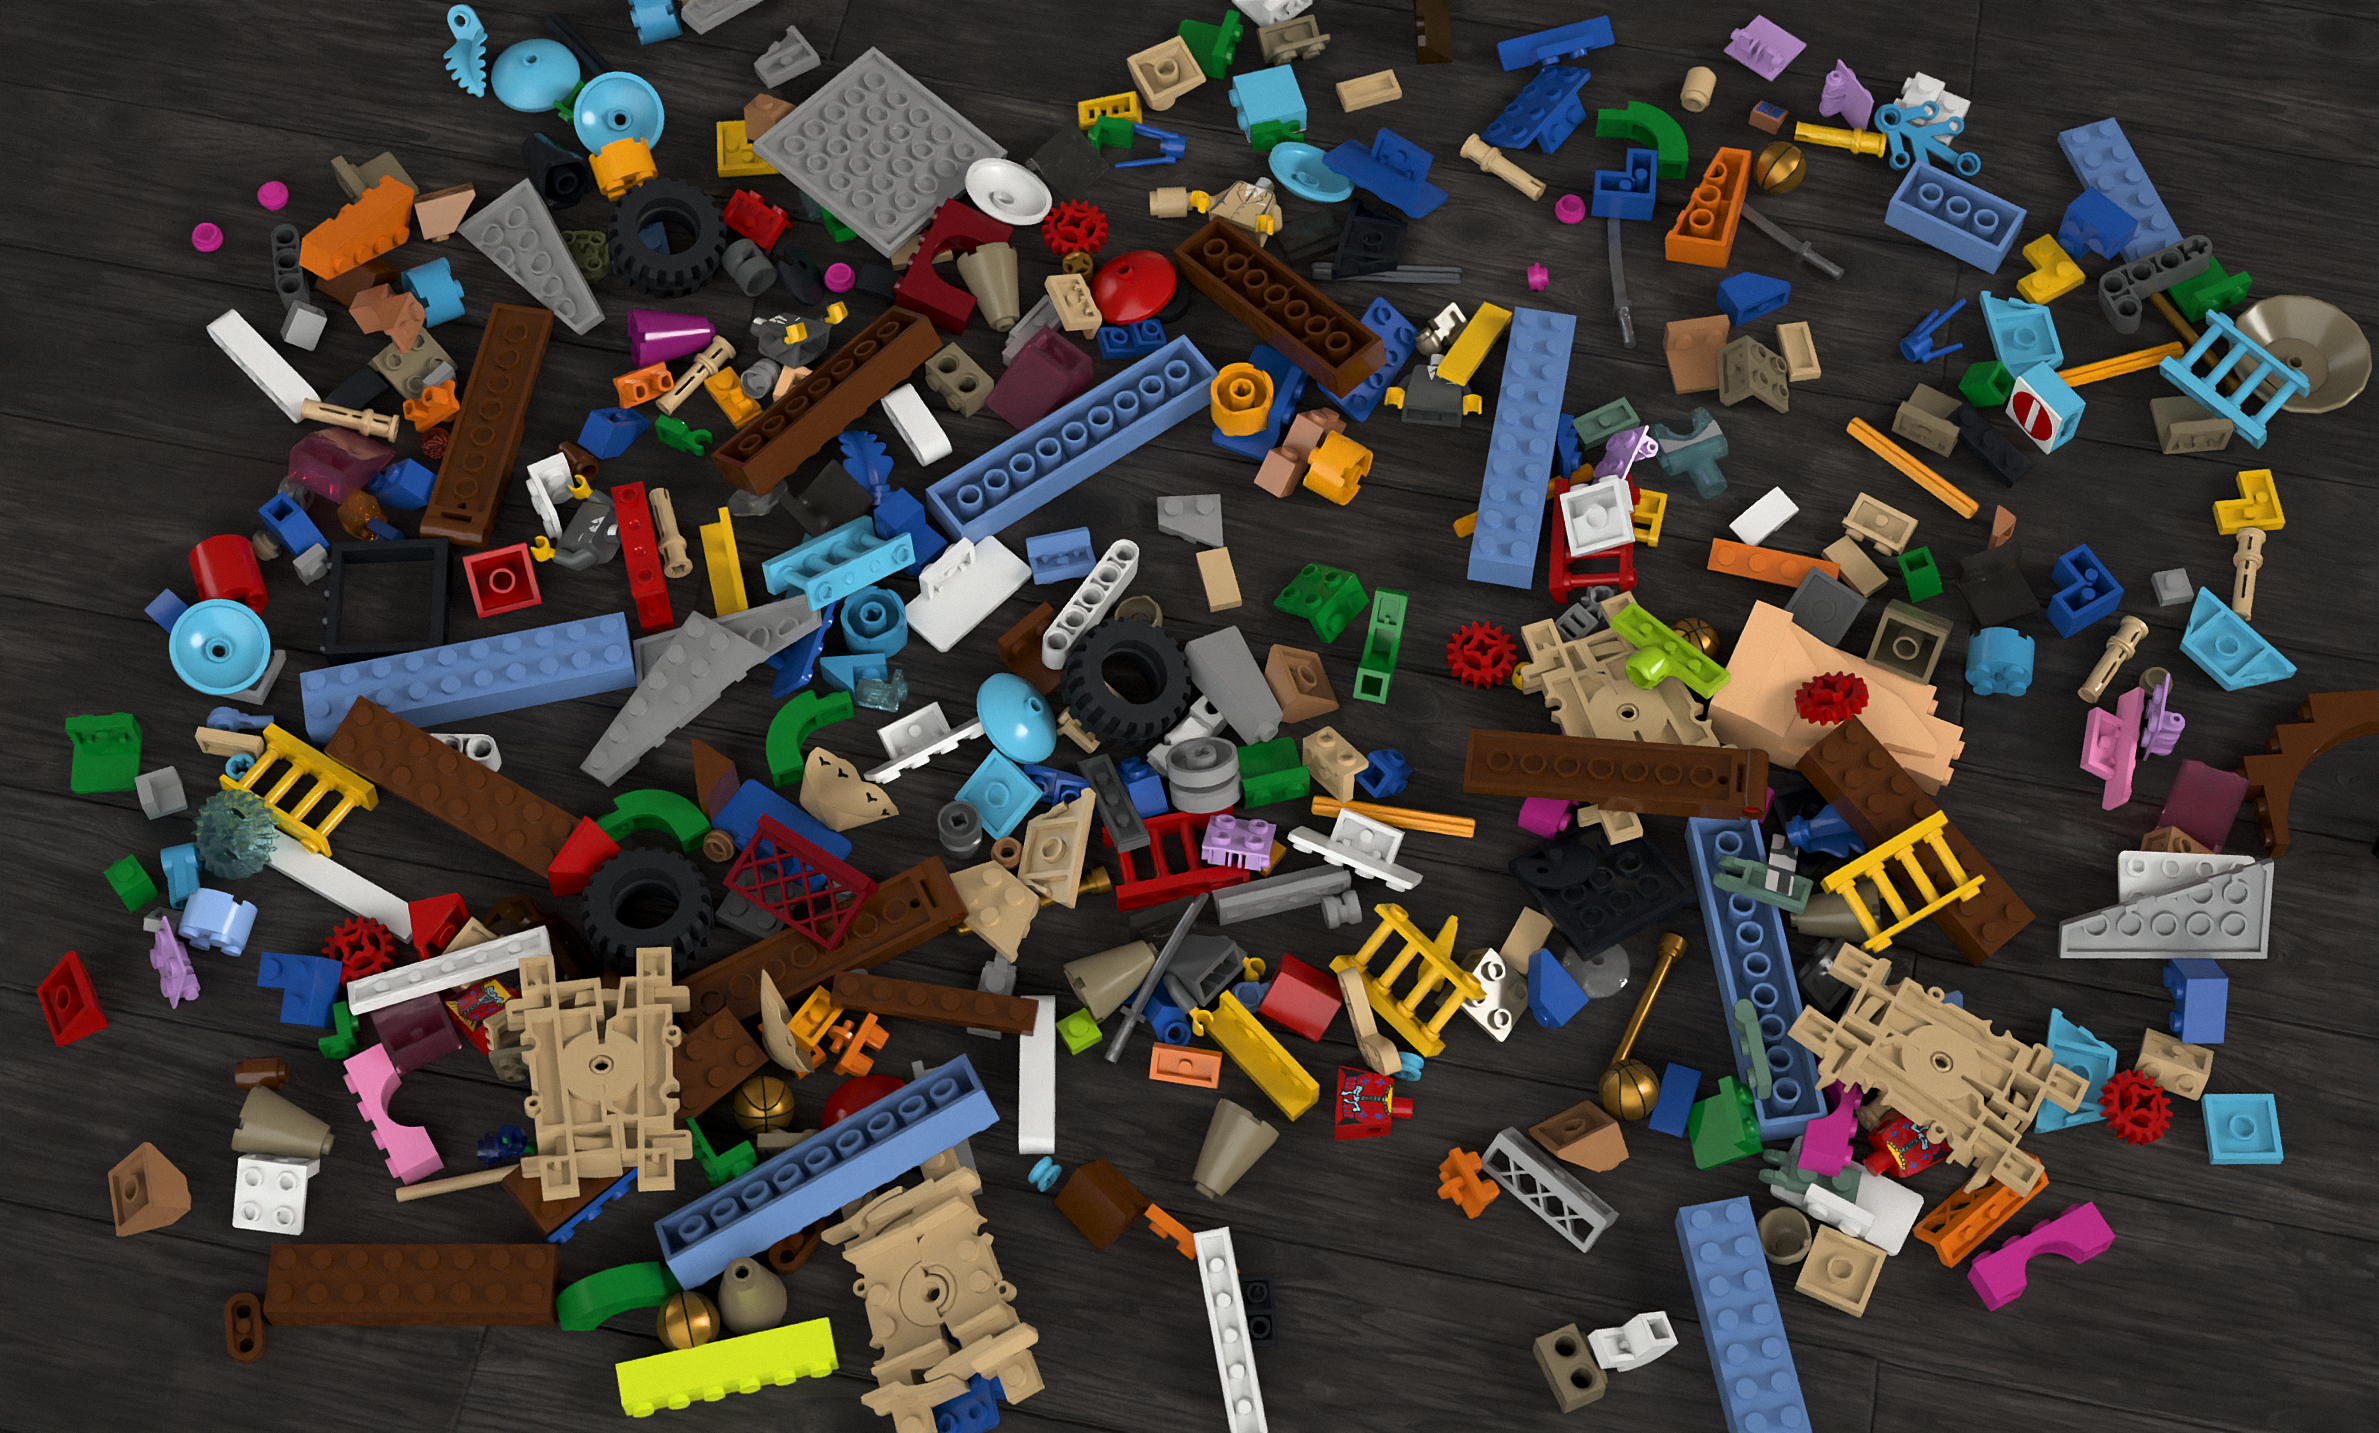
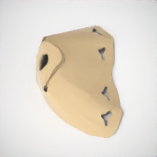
M816 747L809 753L804 769L799 801L814 818L829 829L840 832L899 814L897 807L892 803L888 795L877 785L861 781L856 768L847 760L838 758L820 747ZM819 757H822L824 761L830 762L831 765L821 766ZM840 768L843 774L848 775V778L838 777ZM866 793H869L872 798H877L878 800L868 802ZM886 809V813H889L890 815L881 814L883 813V810Z
M763 969L760 1000L764 1028L762 1035L764 1047L770 1058L785 1069L815 1073L811 1054H807L796 1046L794 1037L787 1027V1024L792 1019V1015L770 976Z

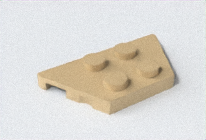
M1091 788L1081 790L1082 797L1067 805L1062 801L1052 807L1049 812L1040 814L1028 821L1017 879L1030 890L1070 909L1075 908L1095 804L1096 793Z
M995 860L949 874L969 912V916L963 922L1008 961L1013 963L1018 956L1017 948L1021 939L1026 938L1030 929V921L1036 916L1041 905L1039 896Z

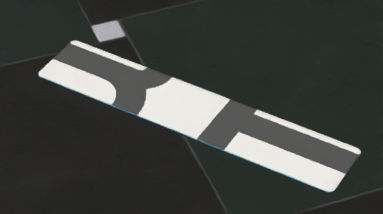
M1773 834L1765 889L1791 896L1798 847L1793 848L1788 837Z

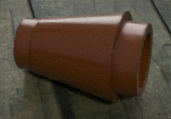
M568 440L562 442L557 447L556 452L557 454L563 452L574 481H577L574 477L575 475H582L587 482L596 477L599 466L597 459L593 455Z

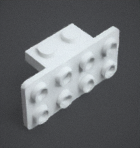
M986 536L975 546L964 537L957 544H951L945 550L943 556L934 564L930 563L922 570L919 576L921 593L905 606L907 624L938 651L947 652L1032 577V570L993 536Z
M933 702L877 730L891 760L863 775L867 781L882 782L883 784L901 776L900 769L904 767L905 769L910 767L912 769L917 768L930 761L928 755L940 752L941 754L947 753L959 746L958 740L962 738L963 740L967 738L971 740L985 734L980 719L975 717L950 729L938 703Z
M1347 808L1341 809L1331 837L1304 826L1292 830L1287 837L1288 840L1294 842L1293 847L1297 850L1309 854L1314 850L1325 855L1324 860L1337 866H1343V863L1356 868L1354 871L1356 874L1369 879L1377 876L1386 880V886L1400 892H1404L1405 889L1414 888L1421 883L1423 878L1421 874L1394 863L1405 832Z
M2122 851L2118 855L2119 903L2251 864L2255 860L2251 856Z
M1798 1136L1795 1139L1788 1154L1791 1156L1793 1154L1799 1155L1803 1136ZM1852 1160L1849 1167H1842L1862 1171L1855 1204L1811 1183L1805 1195L1784 1190L1785 1187L1771 1185L1770 1192L1773 1196L1799 1208L1815 1219L1822 1220L1838 1228L1851 1237L1886 1251L1890 1256H1895L1899 1253L1924 1203L1921 1195L1882 1175L1872 1176L1864 1166ZM1781 1166L1779 1171L1788 1175L1789 1168Z

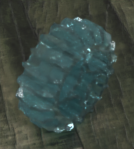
M241 789L220 791L217 793V796L207 798V805L198 807L201 817L192 819L198 827L197 830L190 832L193 836H197V842L191 847L201 851L196 859L206 861L204 869L214 871L215 876L226 877L230 880L239 879L240 877L249 878L253 876V873H259L264 870L263 864H268L272 861L268 852H275L278 849L272 842L273 839H277L280 836L275 832L273 833V827L279 822L269 818L274 810L269 807L264 808L266 800L255 798V793L250 791L244 792ZM232 809L239 810L246 818L241 820L238 815H234ZM229 849L232 854H236L239 860L236 861L230 858L225 853V850Z

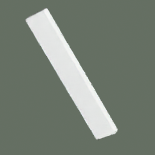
M265 822L244 847L247 854L353 914L363 916L367 922L372 917L376 918L379 926L385 924L390 931L389 934H392L404 943L409 944L412 940L413 935L407 902L320 853L311 854L302 847L300 842Z
M544 925L348 982L349 1008L353 1016L519 968L518 958L552 955L549 933Z
M1223 1227L1194 1233V1242L1231 1433H1268L1229 1228Z

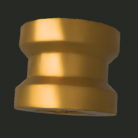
M1079 251L1066 255L1062 264L1063 275L1077 274L1079 271H1082L1083 273L1080 274L1086 286L1089 287L1094 277L1092 258L1088 254Z

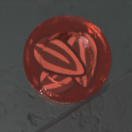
M440 427L426 430L421 435L419 441L423 454L430 459H442L450 438L449 432Z

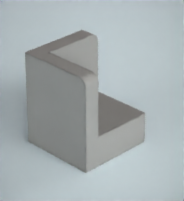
M294 299L280 333L283 340L313 351L326 324L327 316L323 309Z
M174 766L134 777L141 806L149 820L188 808L182 780Z

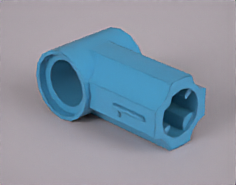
M196 842L166 847L160 851L162 867L168 878L170 904L173 909L184 911L191 890L194 889L197 892V889L200 888L198 871L202 870V862Z

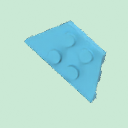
M1981 291L1979 301L1997 360L2003 363L2015 380H2017L2019 373L2028 366L2034 367L2042 361L2052 370L2062 364L2064 356L2048 307L2035 303L2027 304L2022 300L2012 297L2009 298V301L1990 297L1991 292ZM2014 386L2008 396H2011Z
M2203 586L2200 589L2179 647L2190 659L2226 691L2291 678L2295 674L2297 668L2207 588Z
M2052 1008L2050 1012L2045 1047L2053 1052L2049 1065L2052 1066L2056 1062L2089 1081L2090 1084L2079 1108L2074 1114L2043 1098L2035 1115L2033 1133L2037 1134L2106 1119L2107 1117H2100L2099 1113L2105 1110V1106L2099 1104L2098 1099L2104 1096L2100 1090L2101 1087L2107 1084V1080L2115 1074L2117 1051L2104 1041L2097 1040L2084 1027L2080 1026L2077 1028L2062 1017L2063 1012Z

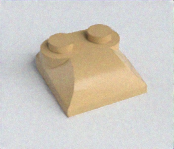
M1180 35L1127 58L1128 67L1136 86L1148 106L1157 111L1169 109L1174 104L1176 97L1206 81L1204 74Z

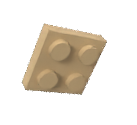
M1821 1224L1794 1290L1861 1318L1887 1252Z

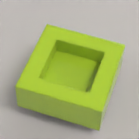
M1086 1008L1055 1023L1056 1030L1072 1055L1102 1040V1034Z

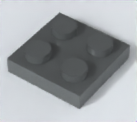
M1812 566L1784 610L1794 614L1793 623L1826 645L1838 648L1869 601L1815 566Z
M759 867L762 883L779 879L777 874ZM753 869L743 871L735 884L742 888L756 885ZM794 882L786 883L788 899L806 895L804 887ZM780 885L763 889L767 904L770 905L783 901ZM730 890L715 913L717 921L758 941H762L788 927L786 923L733 890ZM757 891L751 892V894L758 897ZM803 903L790 906L792 919ZM784 908L777 909L778 911L785 914Z

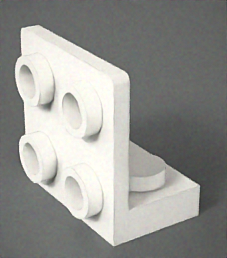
M1231 0L1260 27L1288 21L1313 2V0Z
M563 452L527 466L530 479L526 480L527 487L532 496L531 501L537 514H541L544 520L543 525L550 539L555 537L557 542H559L563 532L553 505L564 503L573 497L567 485L575 488Z
M247 1153L238 1158L233 1226L236 1228L292 1235L301 1234L304 1226L308 1179L319 1173L320 1159Z

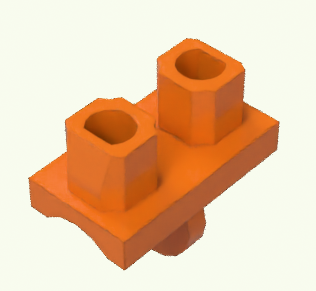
M663 361L613 378L614 385L619 393L621 409H627L674 389L671 373L667 371Z
M447 379L438 386L429 385L423 390L422 396L417 400L410 398L403 402L405 418L415 422L416 431L424 433L442 420L451 422L456 419L460 409V402L454 396L455 381Z
M869 1012L866 1018L861 1021L854 1035L851 1031L855 1024L850 1020H846L842 1027L836 1025L830 1027L828 1035L834 1040L830 1050L838 1054L842 1046L846 1047L833 1070L834 1073L841 1077L846 1072L856 1077H865L868 1074L874 1061L860 1053L859 1050L865 1044L879 1052L889 1036V1033L875 1024L878 1019L877 1016Z
M1459 1147L1452 1149L1449 1152V1157L1439 1166L1442 1172L1439 1177L1443 1185L1438 1189L1437 1193L1441 1199L1452 1197L1456 1205L1461 1204L1470 1219L1478 1217L1483 1209L1493 1202L1500 1193L1494 1180L1487 1179L1480 1182L1476 1174L1482 1169V1161L1476 1151L1462 1153Z

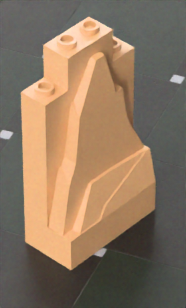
M1759 600L1756 601L1725 669L1731 674L1730 682L1714 694L1708 709L1706 721L1712 719L1711 730L1718 742L1726 745L1734 744L1738 749H1762L1769 754V762L1787 769L1800 771L1795 764L1802 756L1844 721L1839 722L1838 725H1834L1833 721H1828L1825 726H1821L1820 721L1809 724L1808 718L1802 720L1800 714L1797 713L1795 704L1796 690L1803 689V682L1812 683V677L1825 675L1826 672H1829L1831 676H1836L1839 671H1843L1844 676L1855 673V678H1863L1869 695V699H1867L1868 706L1861 708L1862 714L1856 715L1857 718L1924 792L1936 796L1940 785L1948 786L1954 771L1953 768L1948 766L1951 759L1958 761L1965 742L1959 739L1964 728L1933 716L1938 705V701L1933 700L1937 687L1929 684L1927 686L1866 663L1865 659L1826 645L1793 623V613Z

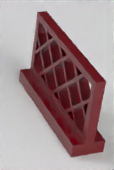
M763 813L756 823L759 828L722 884L833 953L868 897L873 898L880 886L868 876ZM766 839L773 845L774 856L758 860L756 849L762 840ZM779 848H781L787 853L780 855ZM797 858L800 862L801 873L784 877L782 861ZM776 863L779 879L762 883L759 867ZM806 865L810 866L814 870L807 871ZM753 869L756 885L742 888L735 884L742 871ZM820 874L826 876L828 890L811 894L809 877ZM803 879L806 895L788 899L786 883ZM833 881L841 886L834 888ZM780 885L783 901L770 905L767 904L763 889ZM757 891L758 897L751 894V892ZM850 891L857 895L850 908L838 911L835 894ZM830 896L833 912L815 916L813 900ZM807 902L810 918L800 921L793 920L790 906ZM784 908L785 914L778 911L777 909ZM834 918L836 930L829 941L819 936L817 923ZM811 924L812 931L804 926Z

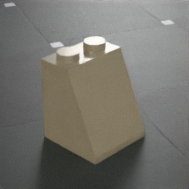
M1892 599L1884 610L1865 662L1927 686L1954 622Z

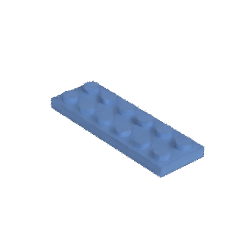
M2114 117L2059 133L2057 140L2085 191L2090 186L2094 187L2139 221L2133 239L2119 251L2126 264L2184 240ZM2164 266L2166 268H2174L2173 266Z

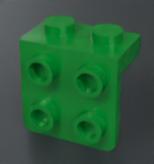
M1228 10L1222 27L1186 19L1181 22L1176 37L1179 35L1182 37L1205 76L1223 79L1228 65L1233 63L1236 42L1239 43L1241 41L1243 25L1239 24V12Z
M2211 255L2210 267L2206 272L2166 290L2188 320L2193 323L2205 318L2209 309L2217 313L2243 302L2247 296L2252 279L2246 271L2229 278L2215 257Z
M1312 562L1305 566L1298 576L1282 590L1281 594L1274 600V605L1277 610L1308 618L1320 641L1331 644L1364 608L1369 599L1355 573Z
M115 712L104 716L83 714L78 717L66 718L65 730L74 744L71 775L72 791L75 794L135 790L137 786L134 777L139 776L143 732L133 714Z
M1291 737L1236 748L1239 762L1238 771L1240 772L1243 791L1241 797L1245 809L1309 795L1310 775L1307 765L1301 766L1295 742Z
M1731 1075L1718 1080L1721 1094L1694 1103L1691 1107L1687 1126L1696 1165L1703 1171L1763 1151L1760 1127L1755 1118L1752 1105V1093L1746 1084H1743Z
M690 1115L685 1118L688 1127L686 1130H689L692 1134L693 1156L697 1163L701 1162L705 1169L704 1174L713 1190L759 1166L755 1151L748 1140L716 1157L693 1117Z

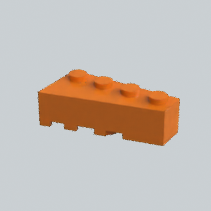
M1726 147L1720 148L1705 172L1702 183L1692 193L1691 200L1686 209L1681 211L1673 230H1670L1665 237L1666 260L1726 269L1751 176V151Z
M384 175L379 179L380 186L374 190L367 188L361 193L362 199L355 205L346 204L340 209L341 211L335 220L328 218L302 238L299 265L326 280H330L406 243L410 234L409 223L415 190L388 175Z

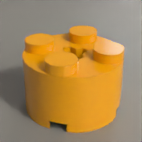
M633 137L609 143L600 148L602 154L595 158L594 153H592L588 158L602 195L608 196L609 201L618 200L633 185L638 184L641 187L643 186V180L650 178L654 180L658 176L646 139L640 137V142L638 143L634 142Z
M1233 363L1223 367L1219 371V375L1213 379L1210 387V412L1214 423L1226 436H1247L1268 428V414L1273 405V383L1270 376L1264 370L1261 372L1249 363Z
M1331 430L1322 447H1315L1310 453L1307 463L1311 467L1304 478L1303 486L1334 503L1344 506L1353 499L1361 486L1357 482L1361 475L1367 476L1372 463L1373 453L1363 445L1335 430Z

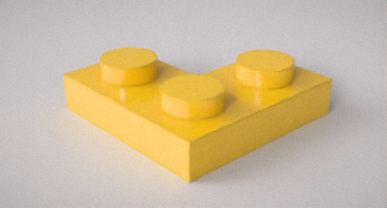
M745 120L717 122L719 177L779 174V171L752 151L753 144H748L746 137Z
M2049 233L2024 246L2022 254L2037 271L2018 280L2016 288L2030 304L2043 305L2084 283L2086 275Z
M2270 469L2238 472L2235 479L2241 499L2215 501L2212 508L2220 535L2236 534L2238 530L2246 527L2258 528L2262 531L2282 529L2285 524Z

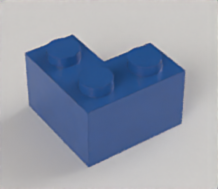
M1627 148L1624 172L1596 170L1592 190L1591 216L1651 221L1656 193L1658 150Z
M2090 186L2067 207L2056 242L2066 253L2071 254L2077 260H2080L2091 249L2101 254L2107 260H2110L2133 239L2139 221L2094 187Z
M902 487L874 510L875 529L878 538L888 541L905 532L910 533L916 562L902 568L908 575L912 576L914 574L919 579L922 570L928 564H934L940 559L948 548V542L926 524L924 506Z
M2084 543L2058 558L2051 578L2062 591L2053 595L2045 616L2063 638L2066 639L2115 611L2125 590Z
M262 952L257 986L284 991L280 1016L281 1023L309 1028L333 1029L334 1011L332 1004L337 1002L343 962L319 956Z
M2168 958V967L2163 968L2162 978L2164 987L2168 988L2175 1000V1011H2171L2169 1016L2171 1031L2177 1035L2182 1044L2224 1043L2228 977L2213 959Z

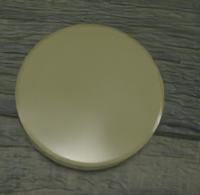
M566 230L561 232L588 285L598 282L608 274L612 267V260L609 259L608 240L603 232L589 230L574 232Z

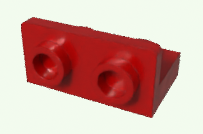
M737 189L723 211L724 223L762 248L770 251L785 226L791 230L794 227L793 223L786 220L789 214L776 205L769 209L763 205L766 199L753 190L746 194Z

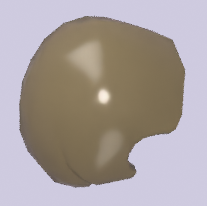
M1147 595L1131 597L1121 602L1115 612L1116 621L1120 616L1132 617V622H1136L1141 618L1149 621V626L1153 628L1156 625L1162 627L1163 617L1158 603Z
M1783 1206L1769 1210L1759 1220L1757 1227L1763 1253L1766 1259L1772 1263L1789 1265L1801 1261L1810 1250L1812 1235L1809 1222L1797 1209Z

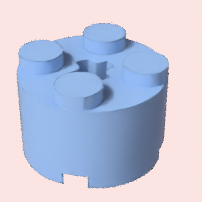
M198 888L196 892L193 889L182 915L178 934L189 938V944L195 948L209 950L210 945L221 947L220 951L227 955L240 957L242 950L245 949L258 910L254 905L243 900L242 906L238 905L232 900L233 895L207 888Z

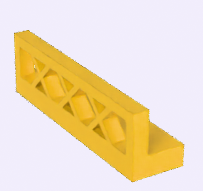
M728 507L718 508L721 522L699 526L717 618L749 609Z
M1228 990L1220 995V1007L1211 1013L1213 1015L1212 1029L1207 1023L1202 1022L1203 1029L1285 1115L1294 1122L1318 1102L1319 1084Z

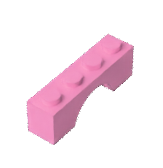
M382 1043L343 1061L349 1072L343 1078L351 1094L359 1092L363 1101L357 1103V1106L365 1122L373 1120L377 1128L371 1131V1134L379 1150L387 1148L391 1156L385 1162L393 1178L401 1176L405 1185L409 1186L444 1168L424 1126L406 1127L388 1118L389 1101L402 1083Z

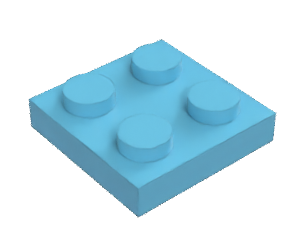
M994 748L956 794L954 799L974 805L979 811L981 826L998 841L1000 838L1010 835L1044 792L999 749Z
M2274 1094L2203 1095L2201 1104L2210 1164H2280L2283 1161L2284 1157Z

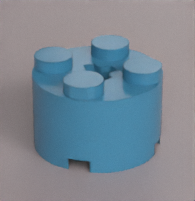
M628 0L630 5H634L632 7L633 10L630 11L634 27H641L637 30L642 46L682 35L679 16L673 0Z
M445 257L413 267L401 273L404 292L411 291L417 302L424 308L427 316L422 326L425 329L465 315L463 304L459 299L464 297L462 286L458 280H452L450 266Z
M869 585L848 595L844 601L845 605L841 611L840 618L845 643L855 655L885 653V657L889 658L905 647L908 636L904 603L896 592L888 588L887 590L877 589V586Z
M2005 627L1982 629L1980 635L1975 638L1974 634L1971 635L1968 641L1965 677L1973 685V691L1979 695H1990L1992 692L2008 693L2012 696L2024 695L2026 688L2032 682L2035 651L2034 640L2028 635L2027 640L2019 637L2018 630Z

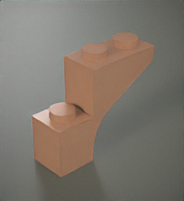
M389 283L358 292L349 309V312L364 334L384 331L386 335L391 336L396 350L401 355L410 352L427 316L423 306L417 302L411 291L398 295L393 291Z
M1325 407L1298 413L1282 447L1269 449L1254 483L1279 498L1292 495L1298 481L1310 465L1307 461L1312 450L1315 447H1322L1331 430L1342 434L1347 423L1338 419V413Z

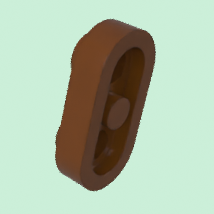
M822 1217L803 1227L798 1233L791 1234L770 1246L768 1251L769 1261L777 1273L790 1275L801 1269L823 1241L821 1232L827 1230L824 1218ZM807 1227L815 1228L814 1233L811 1235H805L803 1231ZM785 1254L794 1256L790 1262L781 1261Z
M248 1292L237 1293L227 1301L224 1308L227 1350L236 1362L252 1364L262 1357L266 1349L263 1307L255 1295ZM244 1310H251L248 1317L240 1318V1314ZM253 1343V1348L250 1351H242L244 1345Z

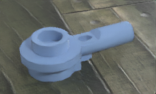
M218 707L212 710L208 716L206 726L211 729L235 733L239 729L246 728L265 729L271 722L274 724V715L249 716L247 713H239L237 709Z
M1271 980L1261 985L1256 981L1238 983L1233 987L1231 994L1251 1014H1255Z

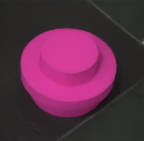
M277 181L265 183L259 188L257 193L260 204L269 210L283 208L287 203L289 195L286 186Z
M1565 195L1556 204L1555 214L1564 223L1574 224L1581 221L1585 216V205L1581 198L1576 195Z
M202 223L194 229L192 242L197 250L211 252L220 247L223 242V234L215 225Z
M1535 262L1534 266L1527 267L1529 286L1531 291L1538 290L1541 293L1544 292V286L1549 285L1547 267L1541 268L1540 262Z
M833 264L825 274L827 288L837 293L850 290L855 284L854 271L846 264Z

